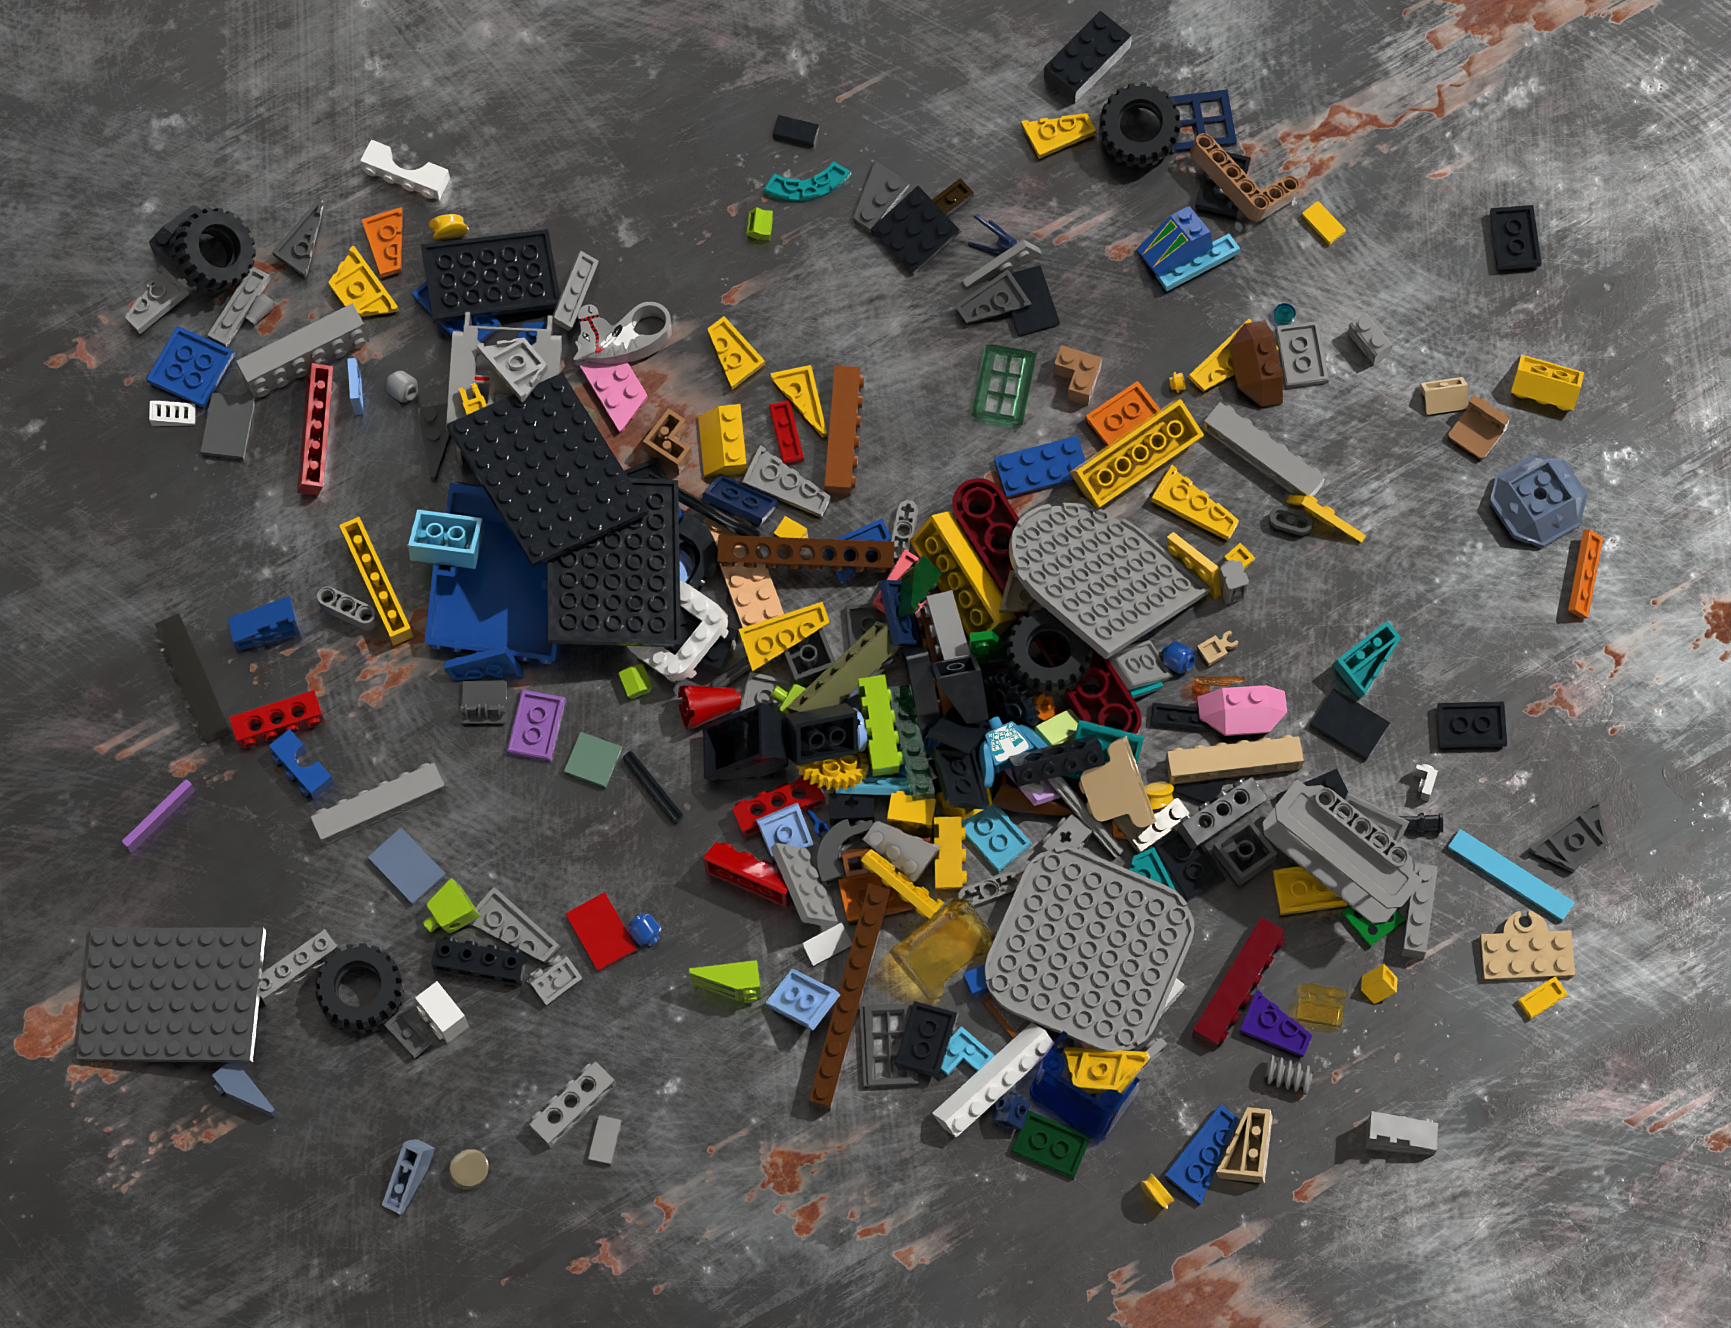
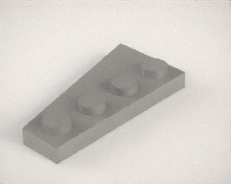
M761 445L742 481V484L821 518L831 499L830 495L811 481L804 479L796 470L789 468L781 459L770 454Z

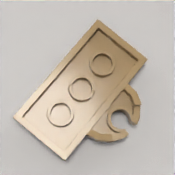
M1518 911L1507 919L1503 926V933L1480 935L1483 981L1575 976L1571 930L1549 931L1544 919L1533 911L1527 912V917L1531 922L1529 927H1522L1519 924L1521 912Z

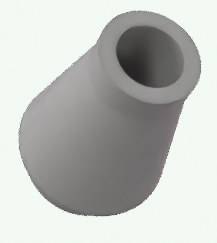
M261 293L260 296H256L245 318L253 325H256L258 321L274 309L275 302L264 293Z

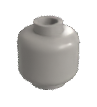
M397 371L387 378L386 391L399 402H407L413 400L417 395L418 383L414 377L406 372Z

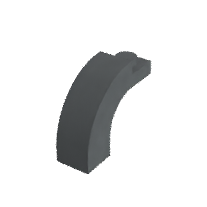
M846 819L837 823L826 833L820 843L817 854V868L823 887L836 884L838 879L844 878L839 863L840 851L849 843L863 839L873 825L872 820L867 822L866 820H860L850 827L849 821Z

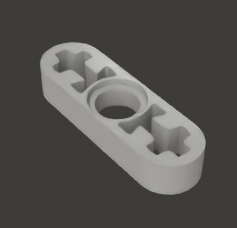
M910 500L901 502L897 510L891 541H895V562L900 557V555H896L899 542H903L902 551L905 549L910 552L911 548L909 540L913 537L918 509L917 505ZM907 507L911 508L908 521L904 520L905 511H903ZM905 526L909 528L910 533L907 536H900L897 530Z
M1007 872L964 887L959 892V904L965 909H972L1015 893L1021 879L1017 873ZM1009 878L1012 881H1016L1013 888L1010 885H1006L1002 888L1003 892H1000V886L997 882L1000 881L1002 886L1007 883ZM992 885L996 888V893L992 896H987L983 892L984 887ZM976 889L980 890L981 900H979V895L973 897L971 903L968 900H963L966 893L973 896L977 894Z

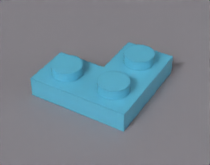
M961 1026L950 1039L941 1071L949 1076L960 1062L964 1060L978 1072L995 1055Z

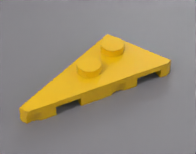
M811 365L771 373V380L819 435L827 437V430Z
M1290 494L1286 500L1290 505L1305 506L1303 508L1305 513L1332 528L1337 527L1345 532L1347 536L1360 543L1366 537L1365 534L1334 515L1335 511L1333 509L1317 504L1318 500L1309 494L1306 496Z

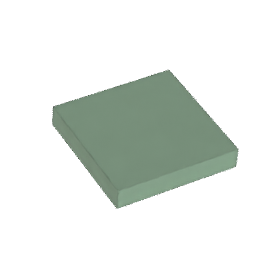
M580 732L565 767L564 774L606 788L622 751V746Z

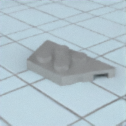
M525 338L497 341V345L484 347V343L477 345L478 352L521 402L525 401L548 371L547 363Z

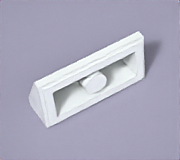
M842 923L802 943V948L813 967L852 946V942Z

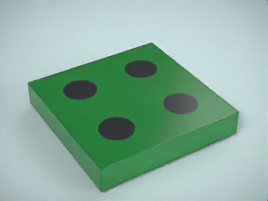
M1351 906L1342 911V915L1370 948L1406 921L1398 909H1396L1387 922L1373 924Z

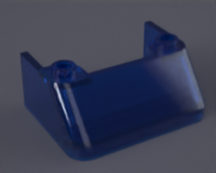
M1063 1030L1044 1057L1030 1086V1097L1036 1104L1090 1139L1102 1141L1108 1137L1139 1093L1140 1079L1136 1077L1124 1095L1116 1090H1107L1101 1094L1098 1100L1060 1076L1065 1069V1060L1060 1054L1067 1046V1032Z

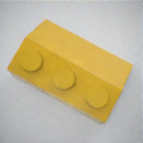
M1521 354L1511 393H1514L1519 398L1525 399L1528 397L1535 399L1540 404L1546 405L1549 403L1556 405L1561 410L1567 411L1570 409L1574 411L1584 372Z
M741 405L718 406L698 416L704 478L718 477L720 474L725 476L746 474L747 465Z

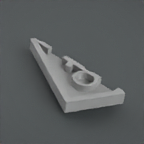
M1023 239L965 278L963 282L967 288H970L1003 273L1007 269L1010 271L1043 254L1039 247Z

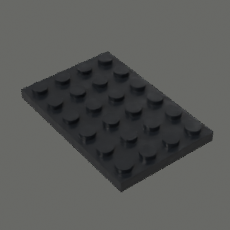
M548 229L421 244L433 323L465 319L466 312H470L471 318L556 308L560 293Z

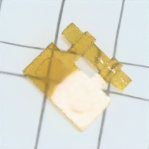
M1311 982V984L1302 983L1300 992L1309 993V998L1299 997L1296 1020L1341 1028L1345 1004L1337 1003L1336 999H1346L1347 990L1338 989V986L1332 985L1331 988L1319 986L1315 982ZM1316 994L1329 996V1001L1316 999Z

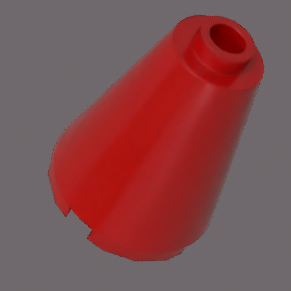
M682 685L678 689V698L682 697L679 711L684 726H688L687 729L696 728L736 711L738 706L741 705V695L734 688Z

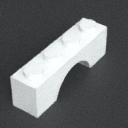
M374 140L370 141L360 160L362 169L366 174L370 176L377 175L391 184L395 182L402 185L406 190H415L429 199L435 198L440 200L450 180L448 169L430 162L416 170H405L398 167L393 162L391 148Z

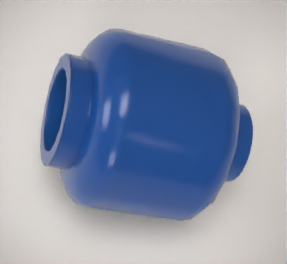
M1175 641L1169 644V646L1166 645L1161 652L1163 665L1179 674L1191 670L1194 665L1195 655L1193 649L1180 642Z
M641 912L628 923L630 926L628 934L639 946H644L645 944L651 946L660 939L658 934L661 931V927L650 914L643 915Z

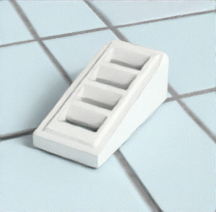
M150 401L149 420L152 426L195 425V404ZM166 410H170V417H166ZM176 410H179V418H175ZM184 410H188V419H184ZM157 411H161V417L157 416Z

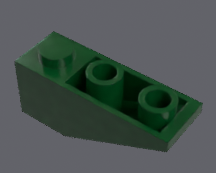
M925 555L911 564L902 575L898 616L901 619L907 614L912 616L920 608L918 604L923 603L927 599L926 596H929L927 592H931L939 584L937 580L942 573Z

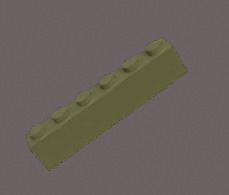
M876 622L786 707L789 713L839 705L842 701L848 699L851 693L858 687V678L869 677L873 672L880 669L881 664L889 657H892L900 647L893 646L889 625Z

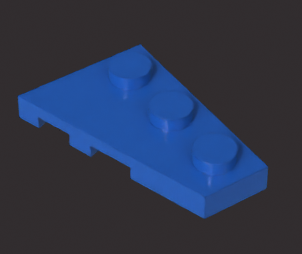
M506 646L496 647L444 662V669L453 681L481 679L484 675H494L495 678H503V674H515V677H523V669Z

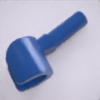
M810 809L807 813L815 824V832L822 839L823 837L820 833L823 830L829 831L830 829L826 822L820 821L812 809Z

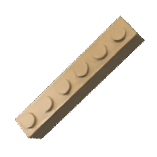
M1285 735L1280 737V739L1262 738L1254 742L1242 740L1236 744L1218 743L1210 747L1198 745L1192 749L1184 750L1183 748H1174L1167 751L1165 761L1169 783L1180 784L1301 770L1304 759L1299 736Z

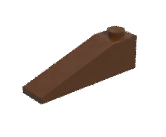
M1005 771L998 774L993 788V805L1014 812L1065 817L1073 814L1076 818H1079L1062 797L1034 806Z

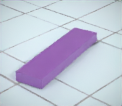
M187 779L122 840L123 845L130 853L195 792L193 785Z

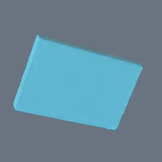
M992 804L986 810H982L965 820L961 819V826H965L967 840L998 874L1032 846L1031 841L996 805Z

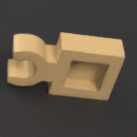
M1232 631L1225 632L1220 640L1215 635L1197 646L1198 652L1208 667L1226 657L1228 654L1226 649H1234L1238 646V640L1232 643L1227 641V638L1232 636Z

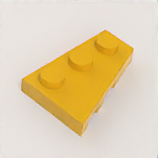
M1087 113L1067 115L1057 119L1041 118L1040 121H1021V126L1039 159L1096 134V129Z
M725 316L707 328L732 390L765 365L764 359Z

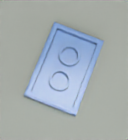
M792 968L765 1004L768 1008L814 1030L840 994L836 990Z

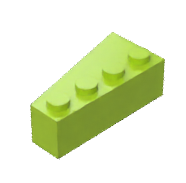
M885 674L858 678V697L861 714L867 730V747L872 776L899 773V767L903 765L901 751L897 752L896 744H899L898 731H894L893 723H896L894 710L890 709L892 698L890 689H887Z

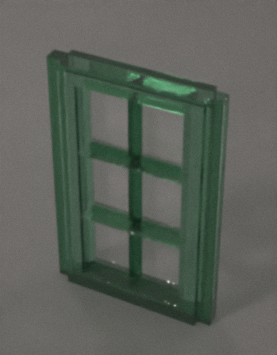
M986 344L971 416L1008 424L1023 425L1037 353Z

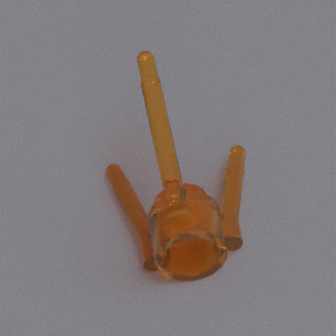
M1194 676L1192 693L1197 694L1198 697L1210 693L1211 686H1232L1231 682L1224 681H1243L1245 677Z

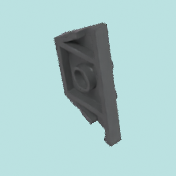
M1597 798L1532 845L1529 851L1560 867L1575 872L1609 846L1608 837L1604 830V820L1599 809V800Z

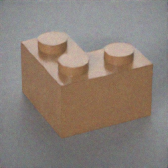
M1061 345L1054 363V374L1071 379L1068 389V400L1088 405L1101 369L1102 357Z
M668 408L643 440L646 453L654 458H658L661 463L678 474L682 472L692 459L691 448L680 441L687 431L686 420Z

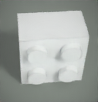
M438 981L415 997L418 1003L415 1006L419 1011L418 1014L425 1023L431 1022L429 1025L439 1040L443 1038L446 1043H449L469 1027L465 1015Z

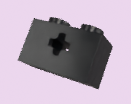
M836 790L833 793H829L830 825H836L848 819L850 825L860 820H866V822L872 820L874 824V795L836 793ZM850 803H854V809H849Z

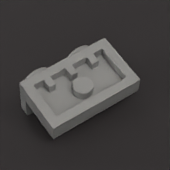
M557 954L548 961L549 965L543 969L538 968L530 974L531 978L527 980L528 984L533 987L545 1005L582 979L569 958L563 954L561 956Z

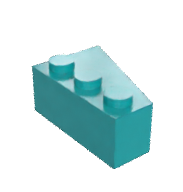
M1388 620L1332 664L1359 700L1365 695L1401 639V636Z

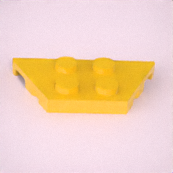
M353 245L349 249L346 259L338 266V271L333 274L328 282L332 291L344 307L353 303L360 317L399 311L396 303Z
M1064 1048L1076 1092L1120 1095L1150 1058L1148 1052Z

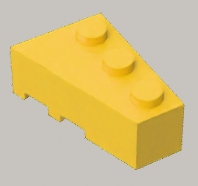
M934 817V844L941 846L934 856L935 891L961 890L962 884H967V873L962 871V862H966V848H962V840H966L965 826H961V817Z

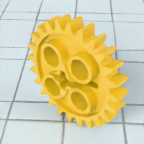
M858 752V754L796 765V769H799V775H804L803 780L810 779L811 785L818 783V788L824 785L827 790L831 787H834L836 791L839 790V787L847 790L848 785L855 788L856 783L861 784L862 780L866 779L869 760L865 759V753Z

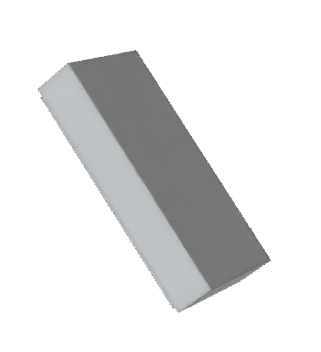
M599 1115L588 1157L589 1161L611 1165L622 1122L620 1119Z

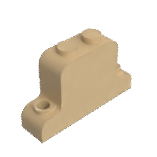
M1127 736L1119 738L1107 748L1110 761L1105 762V765L1087 769L1081 775L1079 786L1082 793H1086L1088 812L1090 815L1093 814L1094 818L1098 821H1106L1129 814L1132 823L1138 827L1152 825L1156 822V818Z

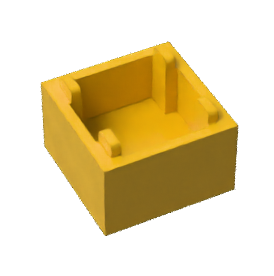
M904 791L891 793L887 825L900 829L908 835L920 836L928 834L932 838L936 814V799H932L931 795H924V797L905 795Z

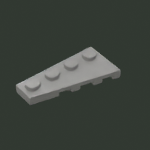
M495 887L475 907L481 917L469 923L544 963L561 947Z

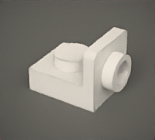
M1416 764L1413 775L1421 777L1418 791L1422 792L1420 799L1428 802L1438 771L1427 764Z

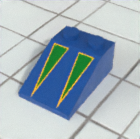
M1188 206L1170 215L1137 248V252L1156 276L1160 277L1212 250L1211 231L1191 207Z

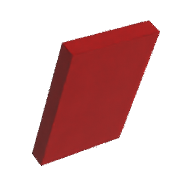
M605 892L565 913L598 972L638 951Z

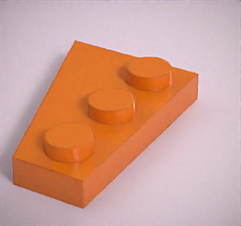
M402 207L361 219L381 278L401 272Z

